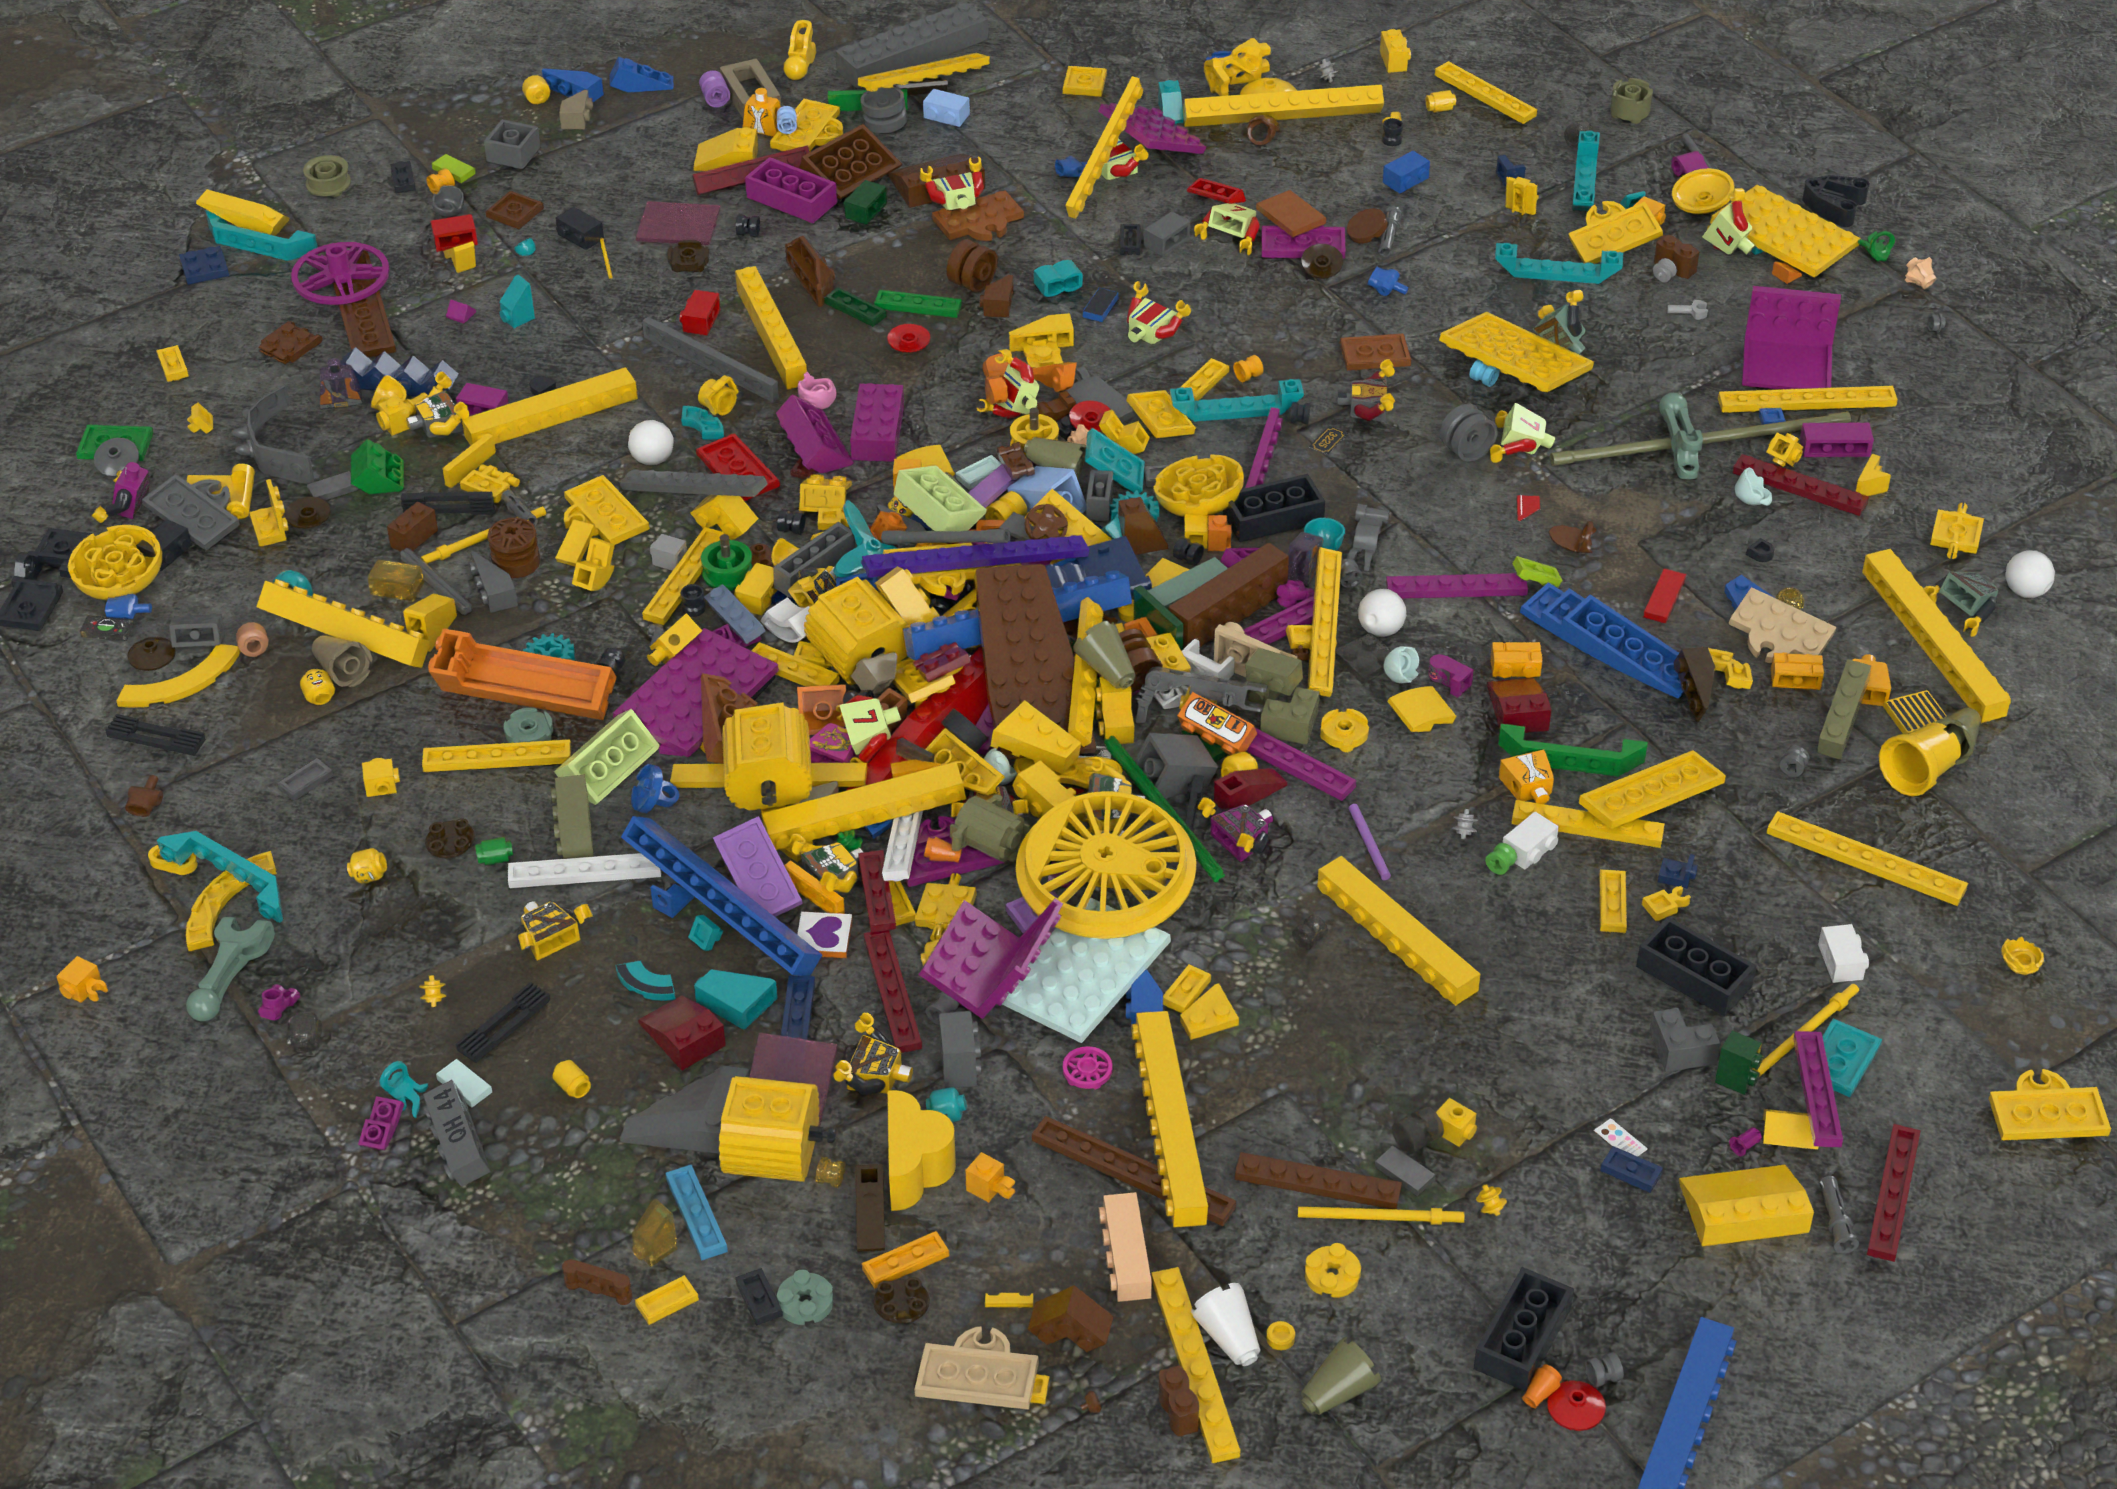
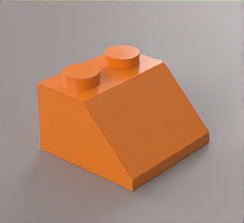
M846 685L797 687L799 714H803L804 719L808 722L809 735L817 734L830 723L840 727L845 726L844 721L837 719V716L841 715V713L836 711V706L843 704Z

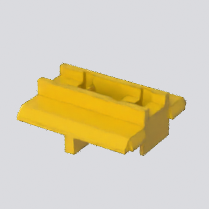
M1512 177L1506 178L1505 206L1512 209V213L1516 211L1522 213V215L1525 213L1536 214V203L1539 195H1537V185L1530 183L1531 180L1521 177L1516 179Z
M1047 339L1032 341V345L1023 347L1027 363L1031 367L1038 368L1063 363L1060 348H1058L1056 342L1047 343Z

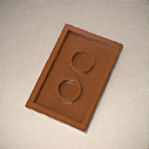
M1291 190L1256 203V210L1291 237L1326 224V217Z
M1403 333L1340 338V347L1347 371L1380 368L1381 362L1386 359L1392 362L1393 367L1411 366V357Z

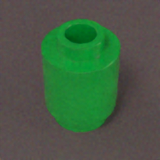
M505 837L483 840L481 844H475L479 864L491 865L508 862L509 856H513L511 841H506Z

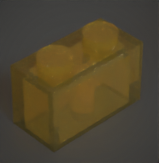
M378 559L367 577L371 595L413 602L424 585L421 566Z

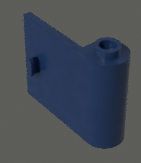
M1126 536L1088 546V557L1076 558L1078 564L1083 565L1087 577H1101L1106 575V572L1113 570L1128 576L1132 600L1134 599L1135 587L1141 585L1146 590L1152 589L1149 576L1145 577Z

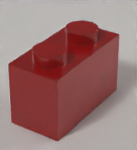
M472 214L431 221L437 252L472 241L474 246L478 245Z
M694 290L691 298L687 299L685 309L680 313L679 320L682 323L683 332L700 335L709 334L721 310L719 293Z

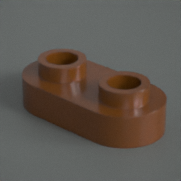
M757 543L749 548L752 553V567L756 563L770 567L775 566L771 558L772 552L767 545Z

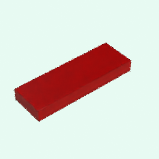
M1663 569L1644 611V618L1662 623L1667 622L1686 580V574Z

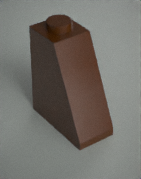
M1141 497L1118 501V517L1122 537H1127L1135 555L1168 549V544L1162 530Z

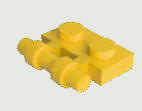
M482 464L479 467V471L473 470L462 479L460 486L461 489L467 492H492L494 503L497 504L501 500L502 493L510 490V485L518 487L520 480L509 472L503 473L492 465L486 466Z

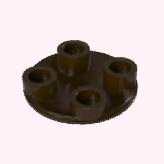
M464 818L443 823L434 822L429 826L430 832L426 836L425 845L428 852L433 856L453 858L465 853L472 846L475 840V833L468 820Z
M910 1277L908 1279L880 1282L877 1286L873 1304L875 1311L881 1318L892 1323H909L919 1319L926 1313L929 1308L930 1297L927 1290L922 1286L921 1280L916 1277Z

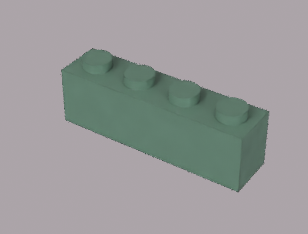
M1214 557L1147 591L1168 609L1170 605L1228 568Z

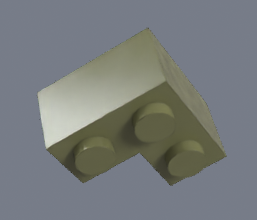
M1258 648L1245 664L1247 681L1268 685L1267 692L1247 690L1248 701L1265 705L1267 699L1275 700L1280 693L1290 696L1303 679L1302 660L1266 649Z
M1296 687L1291 703L1267 699L1261 714L1260 730L1276 739L1307 745L1318 715L1320 691Z

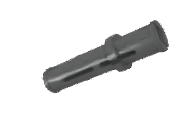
M506 490L502 493L501 499L506 504L510 513L515 514L517 518L529 520L534 527L537 525L538 519L525 506V502L521 497L516 496L512 490Z

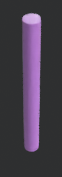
M1352 804L1348 809L1382 880H1388L1391 877L1390 872L1358 805Z

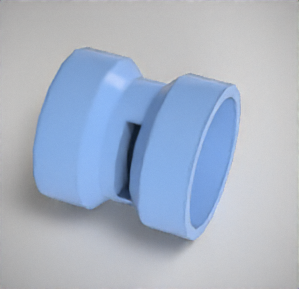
M783 106L778 109L777 128L781 133L790 134L796 130L797 117L794 108Z

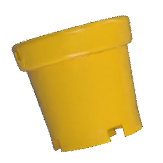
M1933 722L1908 734L1904 733L1889 738L1881 746L1879 752V765L1884 778L1892 788L1901 794L1912 797L1923 795L1936 785L1937 778L1956 764L1955 761L1960 758L1961 748L1957 736L1953 732L1948 734L1944 730L1947 726Z

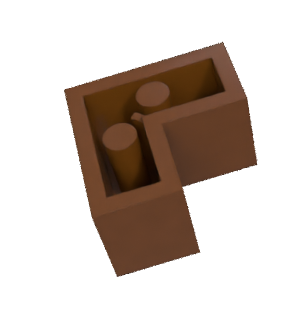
M1073 1285L1035 1302L1027 1330L1047 1345L1068 1337L1078 1347L1088 1352L1107 1343L1114 1316Z

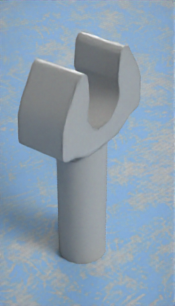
M1694 300L1692 305H1667V313L1691 314L1695 320H1700L1707 317V303L1701 300Z

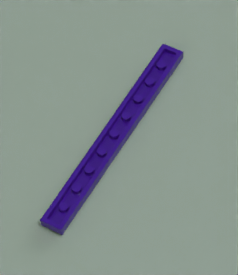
M1072 535L1068 537L1009 541L1008 543H986L983 545H964L951 548L862 556L861 564L868 578L885 576L897 566L903 570L908 569L912 574L1088 557L1089 547L1082 535Z

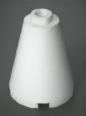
M1239 1283L1228 1284L1230 1289L1223 1291L1221 1287H1218L1202 1296L1194 1304L1197 1309H1191V1313L1195 1320L1235 1364L1248 1366L1258 1359L1257 1355L1260 1353V1347L1244 1290Z

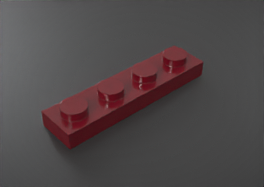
M884 851L858 853L870 931L895 930L896 920L889 880L884 881L882 874L885 861Z

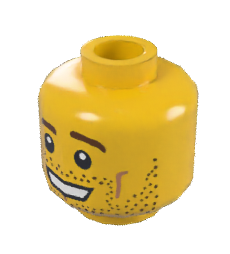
M374 848L354 852L351 855L350 862L347 863L349 876L354 877L361 884L381 879L387 870L384 854Z

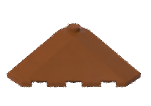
M702 673L701 699L704 750L707 761L724 764L722 733L726 718L732 717L736 709L756 707L758 703L744 692L741 695L737 694L730 688L732 683L725 677Z

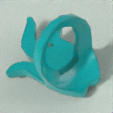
M402 1061L393 1062L383 1071L379 1081L380 1086L396 1100L404 1103L403 1110L407 1108L405 1099L413 1103V1117L417 1118L420 1109V1097L415 1091L419 1093L425 1092L428 1088V1083L423 1085L417 1084L409 1077L407 1066ZM397 1069H402V1071L397 1072V1073H394V1074L392 1075L391 1080H388V1078L390 1077V1075H391L395 1070H397Z

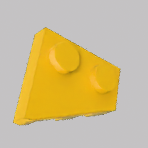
M1218 983L1180 1015V1022L1188 1037L1192 1040L1238 1026L1239 1017Z

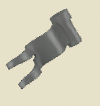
M1358 503L1355 521L1358 524L1353 547L1349 551L1348 559L1354 560L1358 552L1365 551L1364 571L1369 572L1372 555L1375 554L1379 530L1382 523L1388 524L1390 511L1370 508L1366 504Z

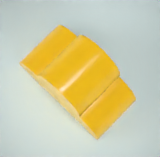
M888 1091L891 1211H898L915 1205L922 1197L924 1188L944 1184L953 1176L956 1168L955 1136L953 1123L946 1115L933 1110H921L918 1101L906 1092Z

